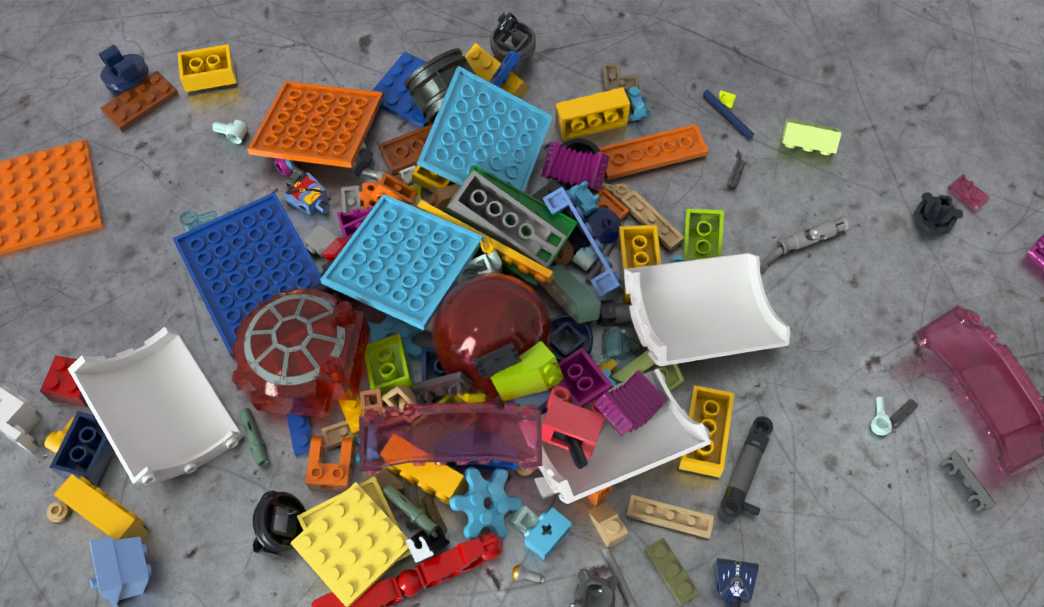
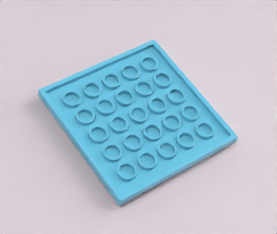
M458 66L417 164L458 185L462 184L473 166L476 165L524 192L553 116Z
M383 194L320 280L323 285L419 329L425 330L481 246L480 240L483 242L484 238L482 235Z

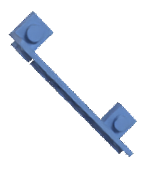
M561 187L545 196L543 200L552 216L567 207L571 209L605 267V272L590 280L600 298L616 288L618 291L622 290L620 285L623 282L617 271L612 272L611 268H613V265L607 255H602L601 252L604 250L598 239L593 240L592 236H594V233L588 222L583 223L585 218L580 208L573 206L575 201L570 191H565Z

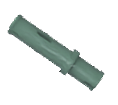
M245 408L239 412L250 443L249 450L253 452L258 467H263L269 464L265 450L266 444L261 439L251 409Z
M392 484L385 487L383 495L407 515L413 525L417 524L428 536L436 530L438 525L425 515V511L422 508L418 509Z

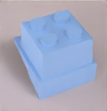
M106 537L91 540L89 543L96 578L90 579L91 588L98 587L99 594L103 599H108L113 607H119V600L143 594L146 585H148V579L151 577L150 564H146L147 548L145 543L142 544L141 537L119 540Z

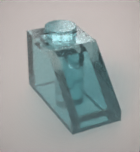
M617 326L607 329V333L602 334L603 358L631 352L625 329L619 330Z

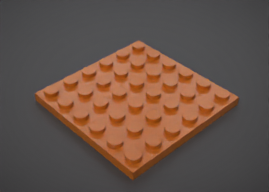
M285 81L249 145L248 153L249 155L352 168L383 100V92Z
M87 139L0 161V255L104 227Z

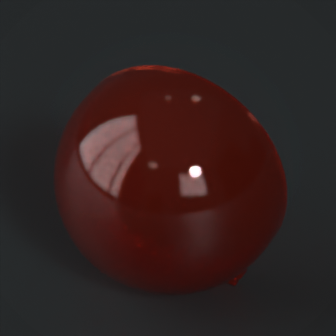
M481 273L460 281L448 291L434 315L432 341L435 354L442 368L447 374L463 372L473 382V389L482 390L485 395L489 394L492 399L499 396L490 378L493 375L485 379L481 378L473 360L512 342L519 356L540 341L554 354V351L551 349L552 325L546 305L538 293L527 283L508 274Z

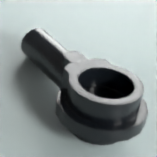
M368 148L366 151H362L359 160L361 163L354 172L356 178H360L364 168H367L371 163L374 153Z

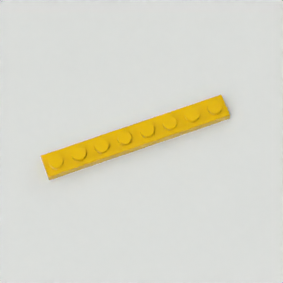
M422 200L417 205L420 210L482 235L484 238L483 243H488L487 237L489 236ZM492 239L493 249L496 250L502 261L509 265L511 263L517 265L520 271L535 275V279L542 283L545 281L548 283L552 282L554 279L553 271Z

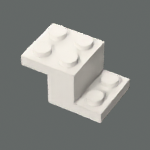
M3 385L2 388L0 387V432L33 454L39 447L33 443L35 439L27 433L41 418L35 413L37 409L30 405L26 399L20 395H15L11 389Z

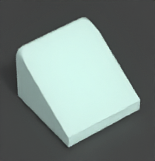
M521 506L508 522L525 534L531 526L535 528L540 521H538L539 517L527 506Z

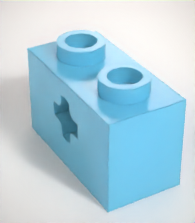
M553 507L549 512L544 511L539 517L538 521L540 522L536 527L531 526L524 535L526 537L525 545L543 561L548 558L572 530V523ZM543 530H544L545 532H547L548 530H550V531H551L550 535H549V534H546V535L544 536V535H543Z

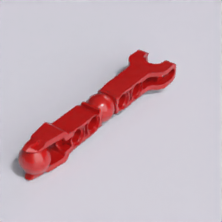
M490 532L484 533L477 539L460 543L457 547L415 566L416 570H403L397 579L393 576L372 585L350 607H390L404 600V596H416L422 588L426 590L462 573L472 571L487 560L496 559L503 551V541L500 536ZM333 592L317 598L311 604L312 607H346Z

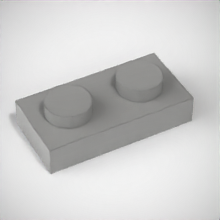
M359 185L341 187L343 213L352 212L353 209L361 210Z

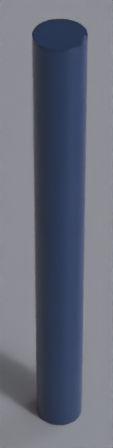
M708 89L704 91L703 95L749 139L755 135Z

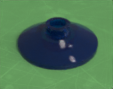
M597 208L592 211L587 219L594 233L592 238L594 240L597 238L602 244H609L617 240L619 226H621L617 214L608 208Z

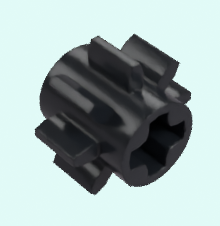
M503 12L498 18L500 23L497 26L503 33L507 34L510 32L513 34L516 31L518 19L509 12L506 15Z

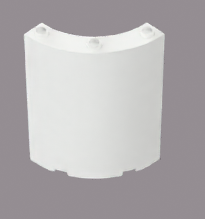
M748 252L624 269L626 295L630 294L632 305L629 306L636 333L642 346L648 347L649 357L658 366L788 346L790 343V326L785 324L776 315L765 294L758 255Z
M165 326L154 336L144 341V346L136 350L130 348L116 353L115 357L108 359L104 356H81L68 368L133 484L149 485L185 473H193L198 467L208 463L228 449L237 446L239 440L244 437V434L179 332Z
M659 368L643 375L667 400L665 405L646 424L644 423L637 430L633 429L632 432L628 431L623 437L613 429V426L606 419L604 426L600 430L591 458L586 457L588 464L582 469H578L575 466L569 450L537 439L546 413L520 423L529 448H533L538 455L535 458L537 465L555 494L560 493L558 496L562 502L569 504L711 444L709 440L710 433L703 423L692 420L686 411L680 408L666 385V378ZM627 381L615 385L614 388H612L608 392H611L612 390L615 391L620 386H623ZM592 401L591 403H589L588 405H586V406L583 407V408H584V409H587V410H590L591 404H592L594 401Z

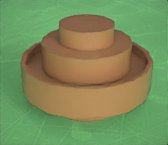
M566 240L554 259L557 265L562 264L564 266L574 257L573 245L568 240Z

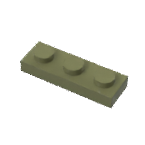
M664 538L645 548V552L680 606L699 596V591Z

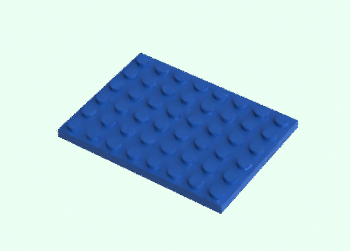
M275 192L172 238L231 358L244 352L246 330L254 316L263 307L278 298L288 295H313L309 289L321 282L322 276ZM333 295L326 299V301L332 304L333 308L338 306ZM300 299L287 300L276 304L274 307L282 317L295 314ZM305 300L299 315L309 320L328 310L319 303ZM269 309L259 318L253 331L273 329L279 320ZM297 319L284 321L277 329L276 336L303 322ZM271 334L251 335V348L271 339Z

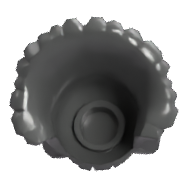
M581 569L577 576L578 584L574 591V603H570L569 607H615L616 597L614 591L617 587V576L612 575L604 579L599 576H591L586 569Z

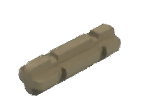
M427 495L423 497L421 502L426 508L429 519L441 527L443 533L447 532V527L442 522V517L436 504H434L432 496Z

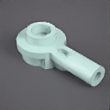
M877 397V416L871 422V429L876 434L882 436L890 433L892 424L889 416L885 415V398Z

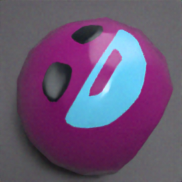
M275 159V166L283 175H290L293 173V169L297 168V161Z

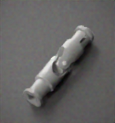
M843 215L835 221L829 220L821 223L819 227L804 229L791 234L790 237L785 239L779 238L776 241L777 248L780 247L784 252L782 255H784L789 250H798L819 240L836 236L839 232H847L851 229L850 221Z

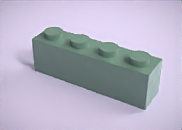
M562 264L549 267L548 269L553 271L554 279L551 283L546 281L544 283L540 282L541 287L578 324L599 319L601 302Z

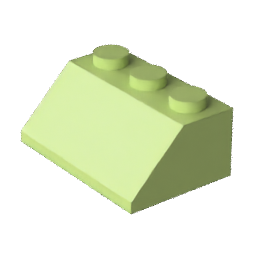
M786 118L782 143L785 144V147L796 148V146L803 147L802 150L813 152V150H819L820 154L831 156V153L836 154L841 131L838 128Z
M649 349L611 377L612 380L617 382V385L629 380L637 370L645 374L659 368L666 378V385L669 391L684 381L677 364L658 366L649 357Z

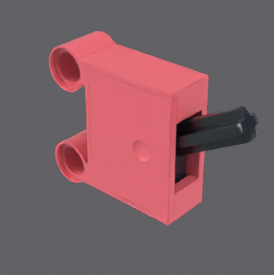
M556 386L553 387L548 399V411L537 439L569 450L575 466L578 469H582L588 464L586 457L591 458L606 418L593 405L596 401L591 404L590 410L568 403L569 391L564 387Z

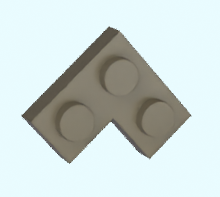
M619 63L602 64L605 92L622 87L626 93L632 87L640 89L638 75L621 76Z

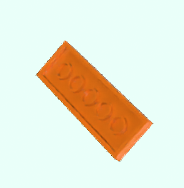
M697 124L599 148L601 153L610 157L605 172L607 180L707 156L709 153Z

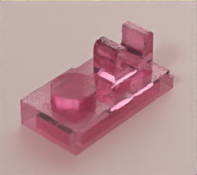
M962 174L949 185L948 189L977 211L988 202L990 197L973 185L974 182L972 180L968 181L965 178V174Z

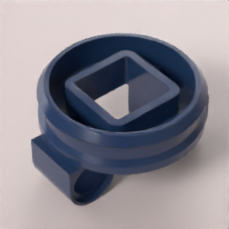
M114 44L99 53L100 58L106 65L102 69L100 77L107 89L115 92L127 91L138 86L147 77L149 69L142 56L138 54L122 56Z
M560 315L550 319L540 330V341L554 354L558 363L582 347L593 359L590 355L593 347V334L586 322L578 324L570 315ZM566 330L578 341L567 352L557 344L559 340L566 336Z

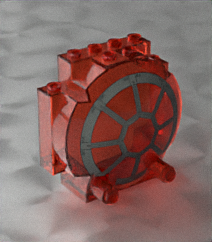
M292 289L273 295L269 301L262 302L254 308L246 319H242L241 325L237 327L236 343L232 345L231 353L238 364L237 369L232 375L233 383L238 390L253 391L251 403L257 411L328 417L332 399L356 401L371 331L364 311L353 310L352 305L348 301L338 300L333 295L316 289Z

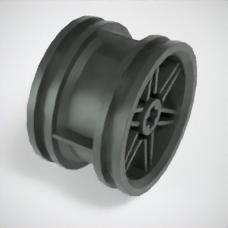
M460 48L451 49L429 60L414 71L404 82V87L409 90L410 96L420 109L422 115L427 116L426 121L428 124L434 123L456 68L460 66L475 74L466 57L462 56Z

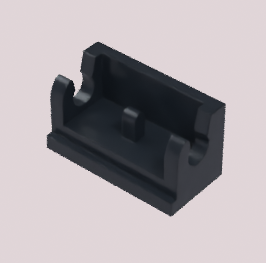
M513 342L473 360L480 377L483 379L522 362Z
M436 527L437 537H433L432 534L428 536L427 533L421 530L406 540L415 563L435 555L450 544L441 527Z

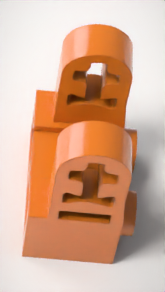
M312 436L305 484L309 489L347 491L352 486L355 438L343 437L339 464L323 463L324 436Z

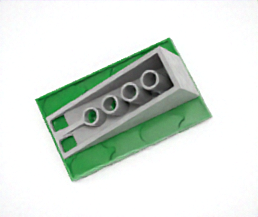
M476 165L473 166L443 210L444 213L547 269L578 223L561 212L552 216L545 203ZM481 246L477 250V252L481 253L482 255L487 254L482 251ZM502 261V267L512 271L528 282L538 285L540 282L535 279V275L520 271L517 265L513 263L509 265Z

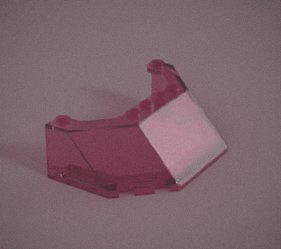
M957 305L916 331L919 337L917 338L918 343L922 348L934 351L954 374L952 375L954 382L958 386L961 385L964 390L963 396L969 403L972 402L976 408L974 413L980 420L983 419L987 426L985 430L991 438L994 437L1000 452L996 465L1003 474L1006 473L1007 476H1014L1043 464L1044 398L1006 344L1002 346L996 340L999 338L998 335L989 326L985 327L979 322L982 318L978 313Z
M492 401L476 403L403 404V409H397V406L381 407L380 412L374 411L372 408L364 409L359 416L360 472H366V475H378L379 471L383 470L384 467L405 463H413V466H425L426 462H435V465L443 466L447 465L448 462H456L457 465H467L469 461H478V464H490L492 460L518 463L520 466H524V470H537V466H542L541 411L537 405L528 404L527 407L520 408L519 403H505L504 406H498V402Z

